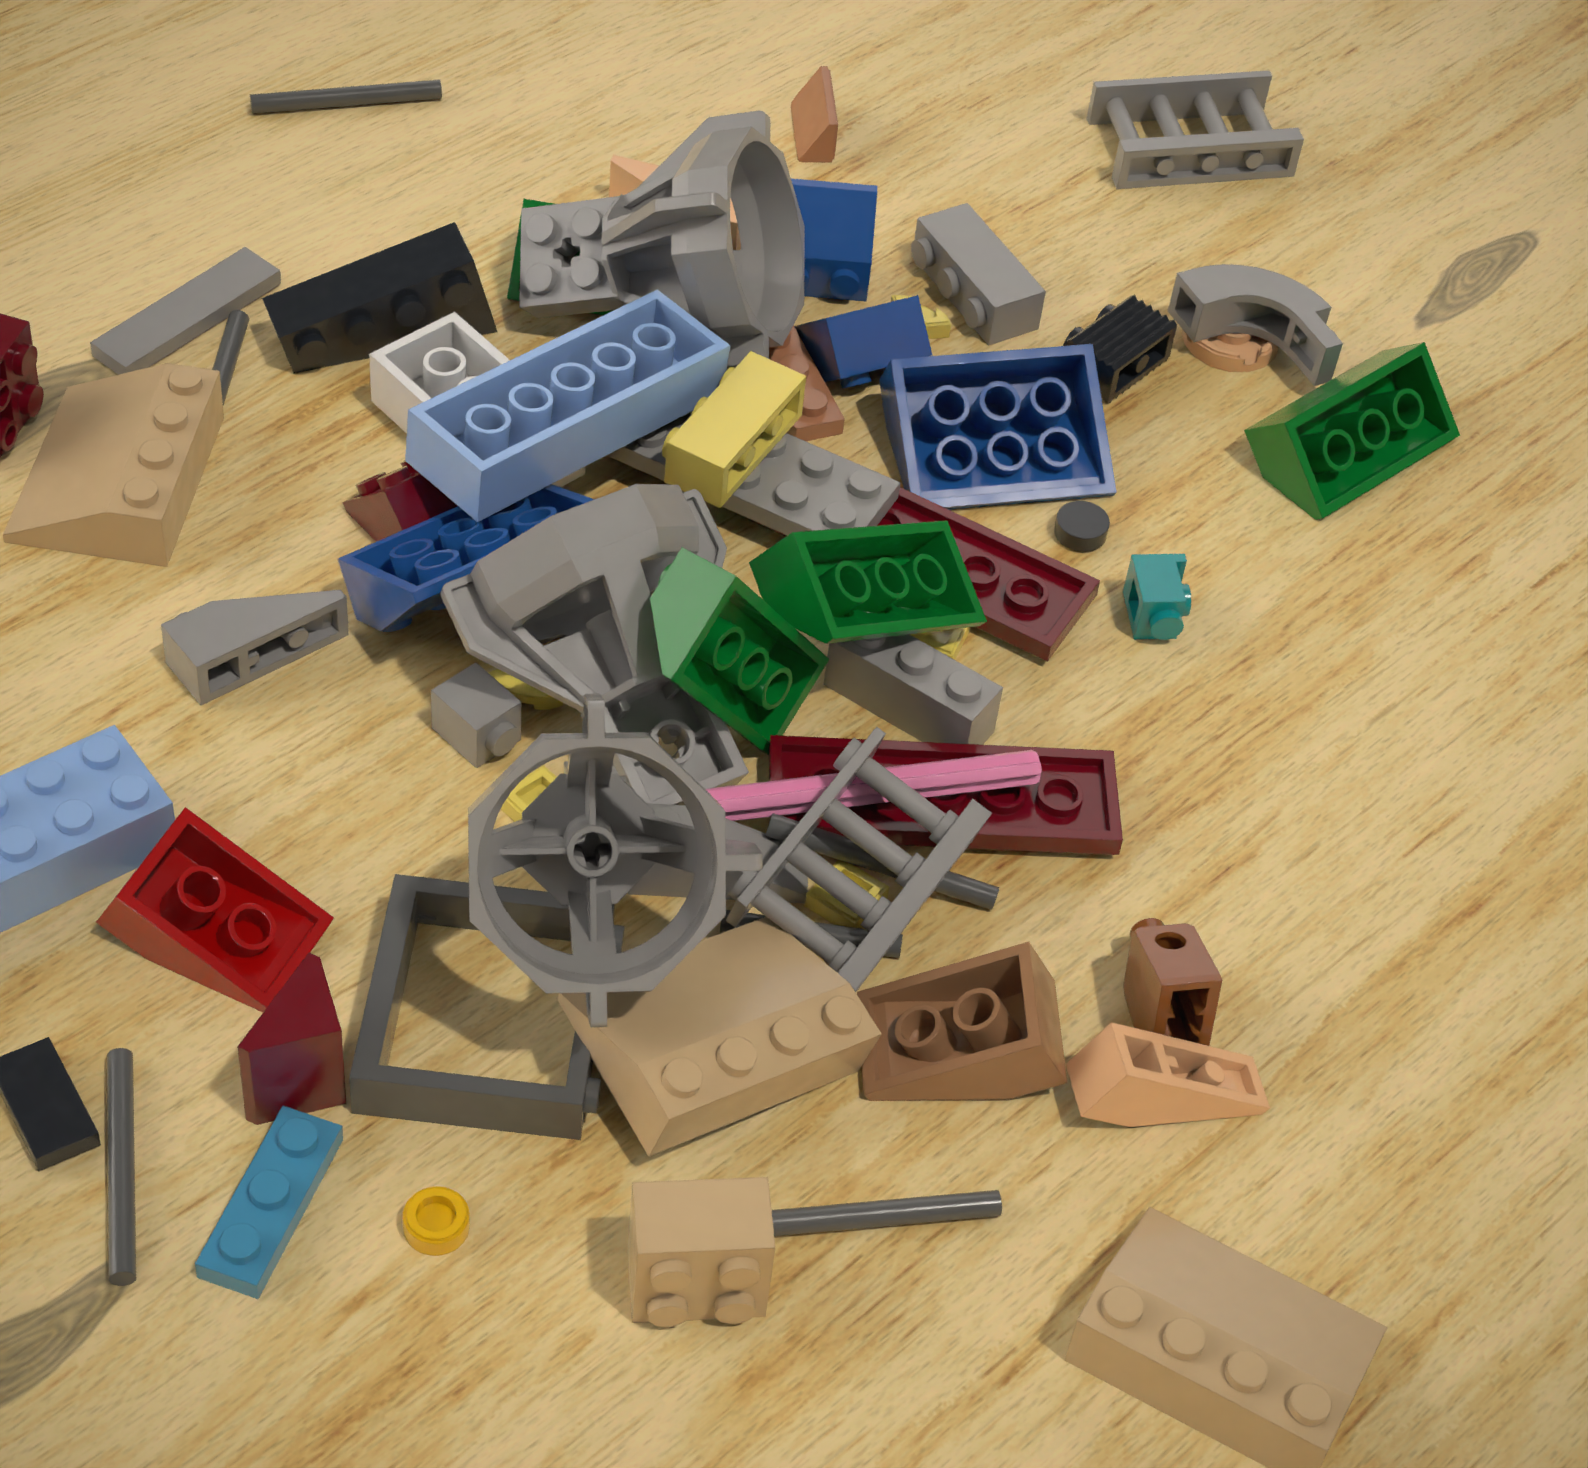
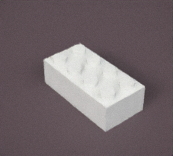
M453 312L369 354L371 401L407 433L408 409L510 360L457 313ZM586 466L552 484L563 487L585 475Z

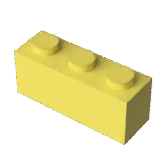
M750 351L735 368L729 367L726 370L719 386L708 398L702 397L697 402L689 419L680 428H673L667 435L662 447V456L666 458L664 482L669 485H679L684 492L696 489L701 493L704 501L721 508L802 416L806 375Z

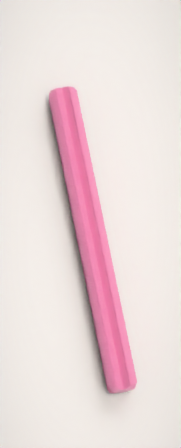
M1033 750L884 767L924 798L1034 785L1040 782L1042 773L1039 756ZM839 773L708 788L705 790L724 808L726 819L732 821L771 817L773 813L778 815L805 813L809 811ZM856 777L838 800L846 807L890 802L858 777Z

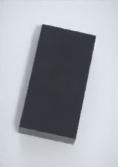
M49 1037L0 1056V1095L38 1171L101 1145L99 1132Z

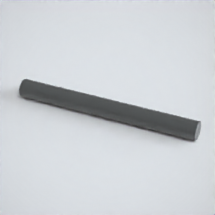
M438 79L250 94V105L252 114L442 99L441 81Z
M773 813L765 836L784 842L799 821ZM816 827L804 842L814 852L896 879L898 877L845 836ZM949 871L934 891L992 910L999 887Z
M116 1048L107 1053L109 1282L117 1286H126L136 1281L133 1053L126 1048Z
M999 1190L776 1209L772 1210L774 1236L994 1217L1001 1216L1002 1201Z

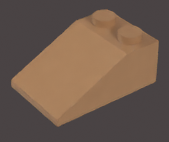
M1029 941L857 992V996L882 1033L862 1065L864 1095L869 1101L1012 1099L1067 1083L1055 980Z

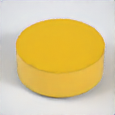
M440 1186L428 1187L416 1192L407 1201L403 1210V1231L407 1242L416 1251L431 1256L445 1255L458 1249L468 1236L470 1227L469 1207L465 1199L456 1191Z

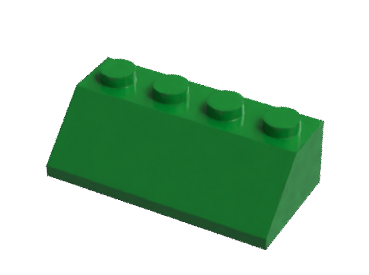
M1425 342L1383 350L1244 430L1262 477L1315 520L1325 518L1460 436Z
M948 521L792 532L749 562L762 599L794 628L825 644L976 627L987 622Z
M681 547L673 562L661 573L658 586L650 597L662 675L760 751L769 755L770 735L783 736L830 659L736 575Z

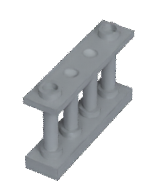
M1269 70L1096 81L1093 83L1087 114L1089 125L1113 123L1120 139L1112 173V180L1116 189L1294 177L1304 138L1299 128L1272 129L1264 113L1272 79ZM1245 115L1252 131L1228 132L1221 116ZM1201 118L1208 134L1184 135L1177 119ZM1157 120L1164 137L1140 138L1133 122Z
M878 727L872 731L863 744L856 738L849 742L833 764V767L840 771L839 774L763 866V869L759 872L745 871L728 894L736 901L726 919L728 923L736 928L752 907L756 908L827 962L833 970L851 984L855 992H857L992 814L974 799L971 800L960 816L951 810L945 814L872 759L886 735ZM856 777L931 832L929 839L937 845L926 859L917 852L912 857L838 801ZM822 820H825L898 876L895 882L902 886L903 889L893 902H890L884 896L877 900L804 844ZM787 863H790L864 920L861 926L868 930L869 933L858 947L849 940L842 944L769 888L770 884Z

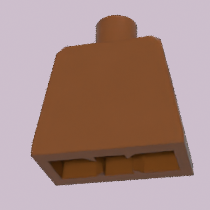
M1147 918L1137 922L1130 930L1131 942L1123 984L1124 996L1133 1027L1209 1046L1223 980L1195 927L1187 923L1164 925L1161 920L1156 918Z

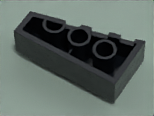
M455 222L262 298L293 373L370 358V353L453 312L457 313L481 335L498 332L475 262Z

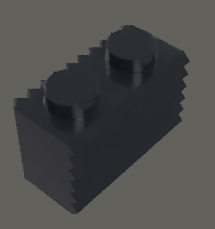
M1132 295L1117 306L1112 304L1105 306L1098 314L1096 320L1083 329L1080 326L1074 328L1066 337L1063 346L1093 344L1101 398L1111 403L1114 397L1117 399L1119 394H1123L1126 388L1130 389L1132 384H1136L1139 379L1142 380L1145 374L1148 375L1151 370H1155L1157 365L1161 366L1163 361L1166 362L1168 360L1177 324L1175 320L1169 321L1167 315L1161 316L1159 310L1153 311L1151 304L1146 306L1143 300L1138 301L1136 296Z

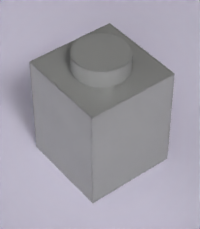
M476 662L431 690L432 729L475 768L480 767L495 756L505 755L521 740V701Z

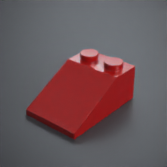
M185 807L96 923L145 959L260 1012H264L303 959L312 951L334 920V917Z

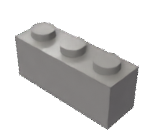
M968 203L917 218L915 238L911 244V253L915 264L928 274L938 286L942 296L952 302L963 315L967 325L975 329L988 346L1039 329L1046 291Z
M910 634L829 643L827 657L830 660L826 665L824 685L921 742L983 745L994 733L1003 687Z

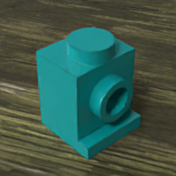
M1185 554L1131 555L1123 588V596L1134 640L1177 639V636L1183 631L1182 616H1189L1191 610L1190 587L1188 584H1182L1187 563Z

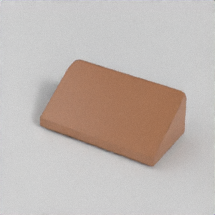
M820 66L791 103L797 159L800 162L832 163V160L835 159L838 119L831 72L828 66Z

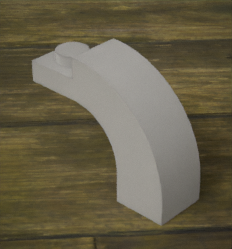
M1210 265L1177 273L1168 312L1193 342L1228 333L1258 336L1281 348L1314 386L1332 380L1343 343L1336 333L1326 325L1331 306L1313 290L1282 274L1245 265Z

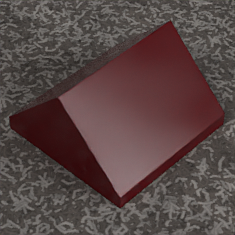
M308 953L237 1046L245 1118L255 1125L274 1121L282 1106L310 1113L346 1104L341 1026L321 959L314 954Z

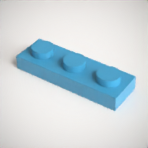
M282 1106L195 1263L197 1278L259 1299L343 1141L342 1125Z

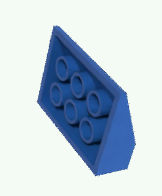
M1093 344L891 359L879 379L886 430L904 489L948 510L1114 496L1117 493Z
M550 484L479 522L475 521L457 506L338 558L356 619L379 631L393 632L407 627L412 623V617L427 610L446 609L440 594L444 584L470 574L478 560L548 517L594 499Z

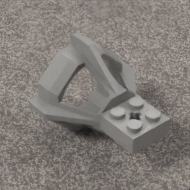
M760 110L708 117L638 188L626 195L621 194L620 196L522 208L520 308L537 318L616 310L658 289L730 345L727 369L729 367L735 368L750 351L769 359V347L782 346L804 306L805 226L784 153L770 142V117ZM730 198L738 223L741 250H733ZM580 251V256L574 257V255Z
M634 484L548 517L478 560L470 574L444 584L440 592L441 598L468 654L577 709L581 713L580 716L582 718L584 694L600 693L605 702V733L647 732L657 743H659L658 737L661 738L664 744L674 742L678 751L672 757L704 789L737 785L749 773L727 725L662 675L650 602L651 594L658 586L661 573L673 562L681 547L721 568L723 567L727 551L724 540L698 490L692 489L683 493L679 485ZM557 638H560L559 640L554 641V642H552V643H549V644H547V645H544V646L542 645V644L547 643V642H549V641H552V640H555V639H557ZM615 753L613 765L618 775L626 776V783H629L630 787L646 803L685 805L677 791L658 772L640 761Z
M600 693L584 694L582 733L541 734L468 808L470 922L545 993H586V1008L590 1027H607V992L652 991L726 916V871H759L763 869V853L758 846L752 842L726 839V815L724 808L647 732L605 733V702ZM615 753L640 761L664 777L683 800L694 827L654 817V810L630 787L629 783H626V776L618 775L613 765ZM569 754L568 761H564V774H559L522 812L521 820L493 829L503 803L519 782L541 765ZM655 863L694 873L695 876L690 892L683 906L671 922L647 942L630 950L617 953L612 904H617ZM523 867L561 905H568L572 954L550 948L521 929L504 908L494 886L493 878Z

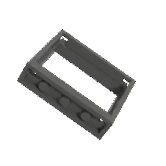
M395 874L349 1077L351 1113L581 1140L585 1112L596 1114L599 1106L601 1079L591 1078L594 1062L590 1057L591 1053L576 1031L574 1033L566 1087L388 1066L418 923L479 930L470 922L468 882ZM495 886L506 911L519 927L531 937L571 941L568 905H561L549 892ZM612 904L613 923H614L615 904ZM614 925L617 953L622 952L625 926Z

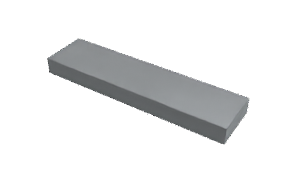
M244 247L91 341L92 356L118 375L148 368L228 318L231 311L244 308L280 285V270Z

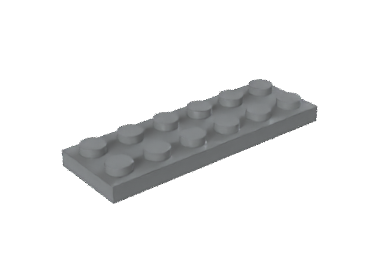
M692 411L607 456L664 481L666 458L662 456L664 441L673 428H680L689 419ZM786 433L722 507L785 535L800 531L877 526L898 499L900 482Z

